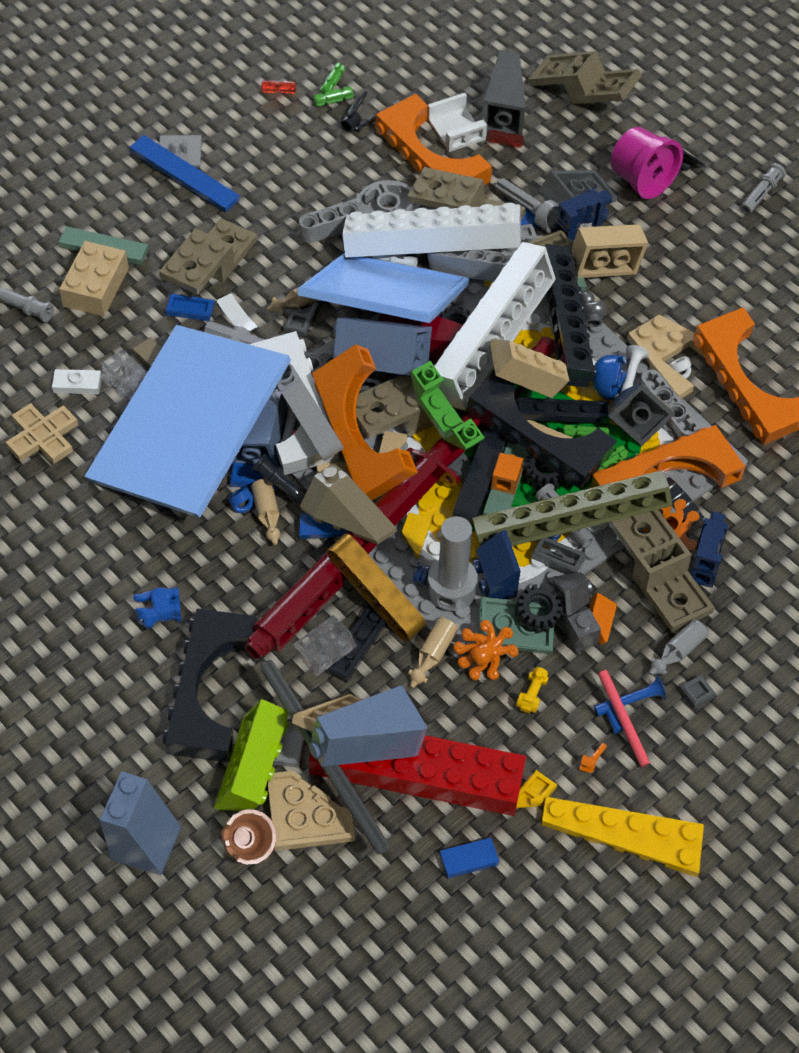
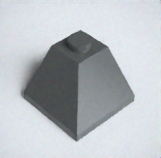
M642 382L623 390L607 406L608 416L641 446L675 415V412Z

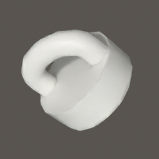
M684 356L668 364L678 373L686 370L682 374L684 378L687 379L690 376V366L692 364L689 357Z

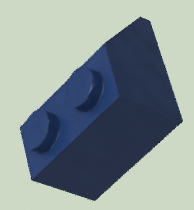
M503 530L477 548L475 559L472 560V565L481 579L479 580L481 594H486L488 598L510 599L517 597L520 568L507 531Z

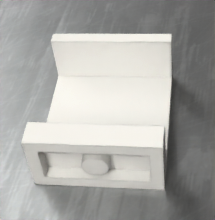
M466 93L428 104V122L448 152L486 140L487 124L484 120L476 122L466 108Z

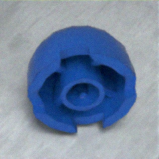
M606 355L596 361V375L594 379H591L593 391L600 398L613 401L617 394H620L626 378V372L622 370V364L627 363L625 356Z

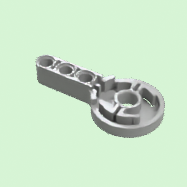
M392 180L378 181L365 187L360 194L357 193L356 199L302 215L299 219L300 239L306 243H313L343 233L346 215H350L353 212L368 214L374 211L393 212L398 209L415 211L420 208V204L408 202V194L412 189L410 186ZM391 204L394 205V207L386 208L382 205Z

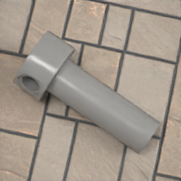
M450 517L443 522L441 526L439 560L433 563L428 574L427 593L430 600L437 607L448 611L466 608L476 596L477 572L475 567L469 562L472 527L462 517Z

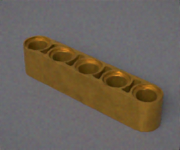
M344 534L327 550L329 559L400 639L409 642L426 625L424 617L352 536Z

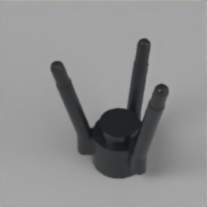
M367 91L361 97L357 96L347 114L340 121L341 127L348 133H352L354 130L360 132L363 127L376 120L375 115L360 123L361 116L356 112L367 96Z

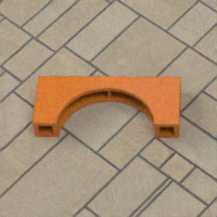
M417 94L376 114L375 129L377 133L382 135L390 146L394 147L401 154L403 159L408 160L417 172L421 173L423 168L427 167L483 179L484 185L491 182L492 166L480 154L464 159L447 158L428 150L419 141L416 131L428 120V105Z
M742 307L698 325L693 341L695 346L700 348L704 354L707 364L717 374L718 381L727 389L730 399L739 407L742 417L752 427L755 437L759 438L762 444L765 445L799 430V397L780 398L770 395L756 387L742 371L738 361L737 347L743 340L750 337L755 326L745 308Z
M355 344L314 371L312 375L315 380V388L320 393L323 401V409L329 416L330 426L345 448L340 452L344 455L347 463L346 469L359 488L370 500H374L418 472L409 451L396 448L389 452L377 453L365 442L359 431L356 418L358 394L364 381L376 370L369 349Z
M714 425L709 428H701L689 436H682L672 443L662 444L647 453L642 452L630 460L620 461L610 468L598 470L592 475L590 488L661 470L665 472L677 469L702 473L723 488L742 480L746 466L718 427Z

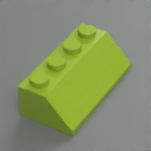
M261 699L244 715L214 804L215 809L242 811L255 809L259 805H263L268 793L265 790L266 784L270 782L275 772V767L272 766L274 759L278 758L282 749V744H280L281 736L285 735L289 727L286 709Z

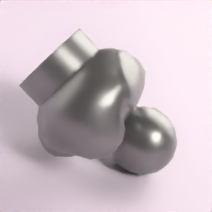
M583 292L580 297L581 302L584 303L583 313L584 317L587 318L586 326H601L602 319L607 314L605 302L602 300L594 302L595 298L591 292Z

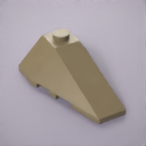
M334 463L314 476L300 505L301 509L314 521L319 523L327 522L332 524L333 528L337 530L343 528L351 531L354 536L377 545L397 532L396 527L349 475Z

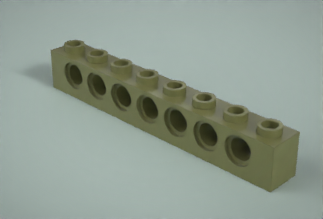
M661 470L474 517L473 522L479 546L503 530L507 531L511 545L515 546L672 506L669 484Z

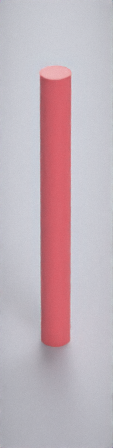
M608 671L599 672L598 676L640 767L649 765L650 761Z

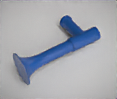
M655 675V680L651 685L624 695L620 699L624 706L652 696H659L666 700V692L658 675ZM610 700L594 705L597 716L607 715L614 734L623 731Z

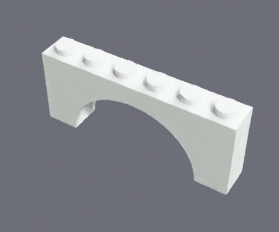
M296 331L249 344L289 355L291 359L289 364L294 367L330 424V419L326 416L322 406V398L319 396L314 385L315 380L311 374L313 371L311 359L305 357L304 353L307 350L304 340L298 338ZM302 425L290 438L276 444L277 456L285 475L339 460L337 453L324 461Z

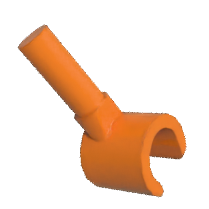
M601 743L592 757L583 755L579 770L593 773L597 760L607 748L606 744Z

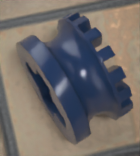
M418 562L414 570L416 573H413L412 583L420 582L421 586H425L431 566L428 564L422 566V563Z

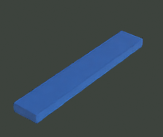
M142 135L130 146L131 153L225 213L240 200L237 193L145 135Z

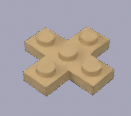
M31 403L12 415L13 421L22 432L6 441V446L20 462L41 450L55 464L73 452L72 446L62 435L78 426V421L64 405L46 417Z

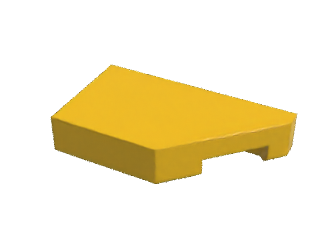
M408 512L402 530V538L414 552L415 558L419 559L432 523V518Z
M536 770L520 788L516 808L542 806L545 798L555 791L557 784Z

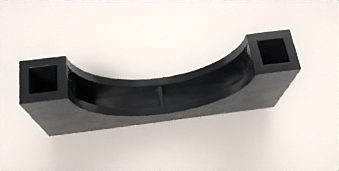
M494 371L469 396L466 411L474 418H478L488 425L491 430L507 438L510 443L523 449L530 457L536 458L546 465L549 470L562 475L569 484L581 490L592 475L612 455L617 440L599 428L586 436L578 438H560L538 430L522 416L517 408L514 392L517 390L518 384L496 376Z
M197 608L195 618H190L189 632H191L190 639H186L184 643L185 661H180L178 675L181 678L179 683H175L173 691L175 704L169 707L168 721H170L169 729H164L162 743L166 744L168 755L229 762L234 742L233 728L221 725L206 715L197 699L198 688L203 675L216 660L228 653L246 650L245 644L248 642L247 639L254 633L252 627L257 622L256 616Z

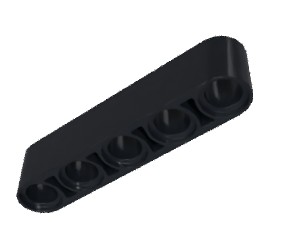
M488 425L483 434L485 438L480 441L452 517L465 518L472 525H474L473 518L481 515L492 487V477L499 454L504 453L508 443L507 438L491 430Z

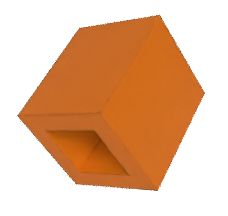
M500 453L493 473L491 489L515 494L522 472L523 458L513 454Z

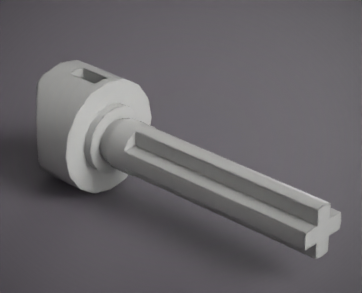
M499 178L497 180L495 188L536 214V225L550 233L556 225V219H558L559 204L553 200L541 203L506 179Z

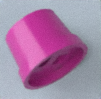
M634 127L624 133L616 143L611 155V168L631 184L632 189L641 197L652 199L662 194L676 178L683 160V149L680 143L668 137H660L642 127Z

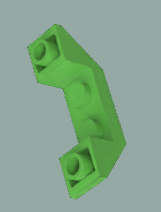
M431 361L411 371L410 374L417 401L445 441L465 451L484 440L485 437L473 420L469 419L463 423L439 389L444 379Z

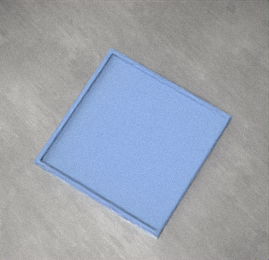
M343 253L298 288V296L430 323L468 286L469 278L365 256L345 257V253Z

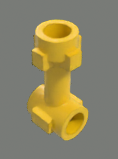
M535 667L533 672H530L528 679L532 682L527 694L521 692L516 707H519L521 711L536 714L541 699L536 698L541 684L546 685L549 679L547 677L548 672L545 669Z

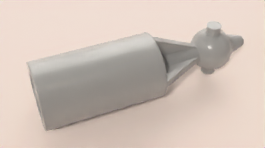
M693 619L665 645L661 659L653 657L650 660L652 664L649 674L651 676L661 673L665 675L667 673L666 665L682 661L708 637L707 628L698 620Z

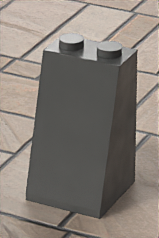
M499 50L484 99L482 120L487 124V132L522 139L526 103L520 54Z

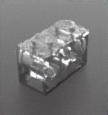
M334 615L293 644L301 661L316 676L357 647L350 631Z

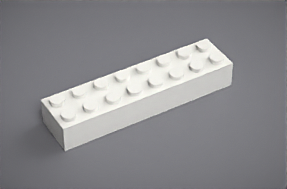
M505 203L502 206L484 204L480 207L464 205L451 209L439 207L435 210L418 208L415 211L398 209L393 212L374 211L368 214L353 212L350 215H346L343 229L345 257L518 248L521 245L522 232L520 204Z
M525 242L521 243L509 262L503 267L499 276L491 284L487 293L479 301L475 310L469 315L463 327L457 332L451 344L445 349L439 361L434 365L444 379L439 389L452 407L466 410L469 396L494 370L490 341L498 339L513 342L556 280L546 247Z

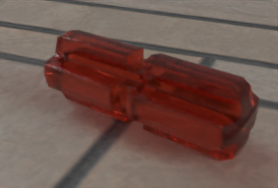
M263 80L261 89L263 92L277 93L280 91V93H296V82Z
M492 129L489 132L488 141L498 144L507 143L506 145L521 148L524 143V136L514 133L506 134V132Z

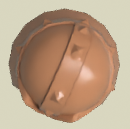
M254 809L242 810L234 814L221 831L226 854L235 858L237 862L246 865L258 864L267 859L274 850L277 840L276 828L272 820L263 812Z

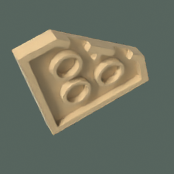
M293 770L274 773L272 779L268 782L271 818L276 828L277 840L275 851L355 841L353 818L348 809L336 804L331 800L330 796L316 786L312 787Z

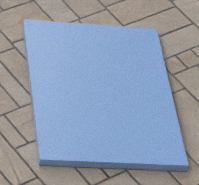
M176 325L84 477L90 482L201 518L291 361L289 355Z

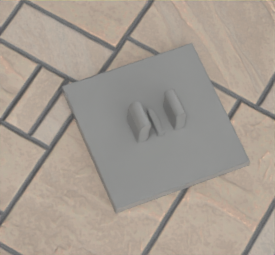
M160 135L159 145L194 167L200 168L202 135Z

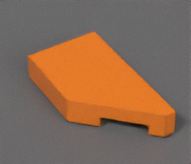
M596 593L592 596L589 609L601 628L599 643L603 645L608 642L617 604L600 593Z

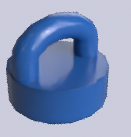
M247 487L238 489L227 499L237 513L247 512L254 504V498ZM247 499L249 500L248 503H247L245 506H243V507H239V506H238V505H240L241 503H243L244 501H246Z

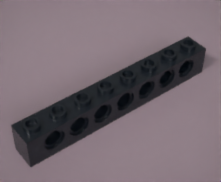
M545 244L556 278L545 294L556 360L566 364L569 382L566 385L587 388L591 379H594L596 375V366L593 365V350L590 349L589 345L590 334L587 333L586 329L587 318L584 317L583 313L584 303L581 302V287L578 286L577 282L578 272L575 271V257L572 256L571 247Z

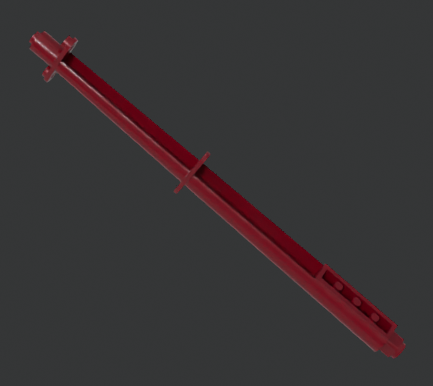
M542 337L531 348V350L543 353L552 359L556 356L553 338ZM518 385L517 390L514 392V398H516V396L525 387ZM469 412L461 418L463 423L472 419L481 433L487 427L484 422L474 418ZM443 437L426 453L408 448L406 451L410 452L418 473L387 491L375 505L395 526L437 481L453 487L458 485L460 482L459 476L448 466L464 453V450L445 441ZM351 531L345 533L352 536L367 554L377 546V544L354 536ZM327 552L253 625L252 630L254 633L247 639L248 642L245 644V649L255 659L264 658L271 650L280 652L343 586V581L346 577L329 559Z

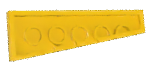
M550 797L545 798L542 826L575 837H582L596 844L603 843L615 847L614 850L623 853L627 851L639 855L641 859L647 861L651 859L665 864L667 868L698 877L704 824Z

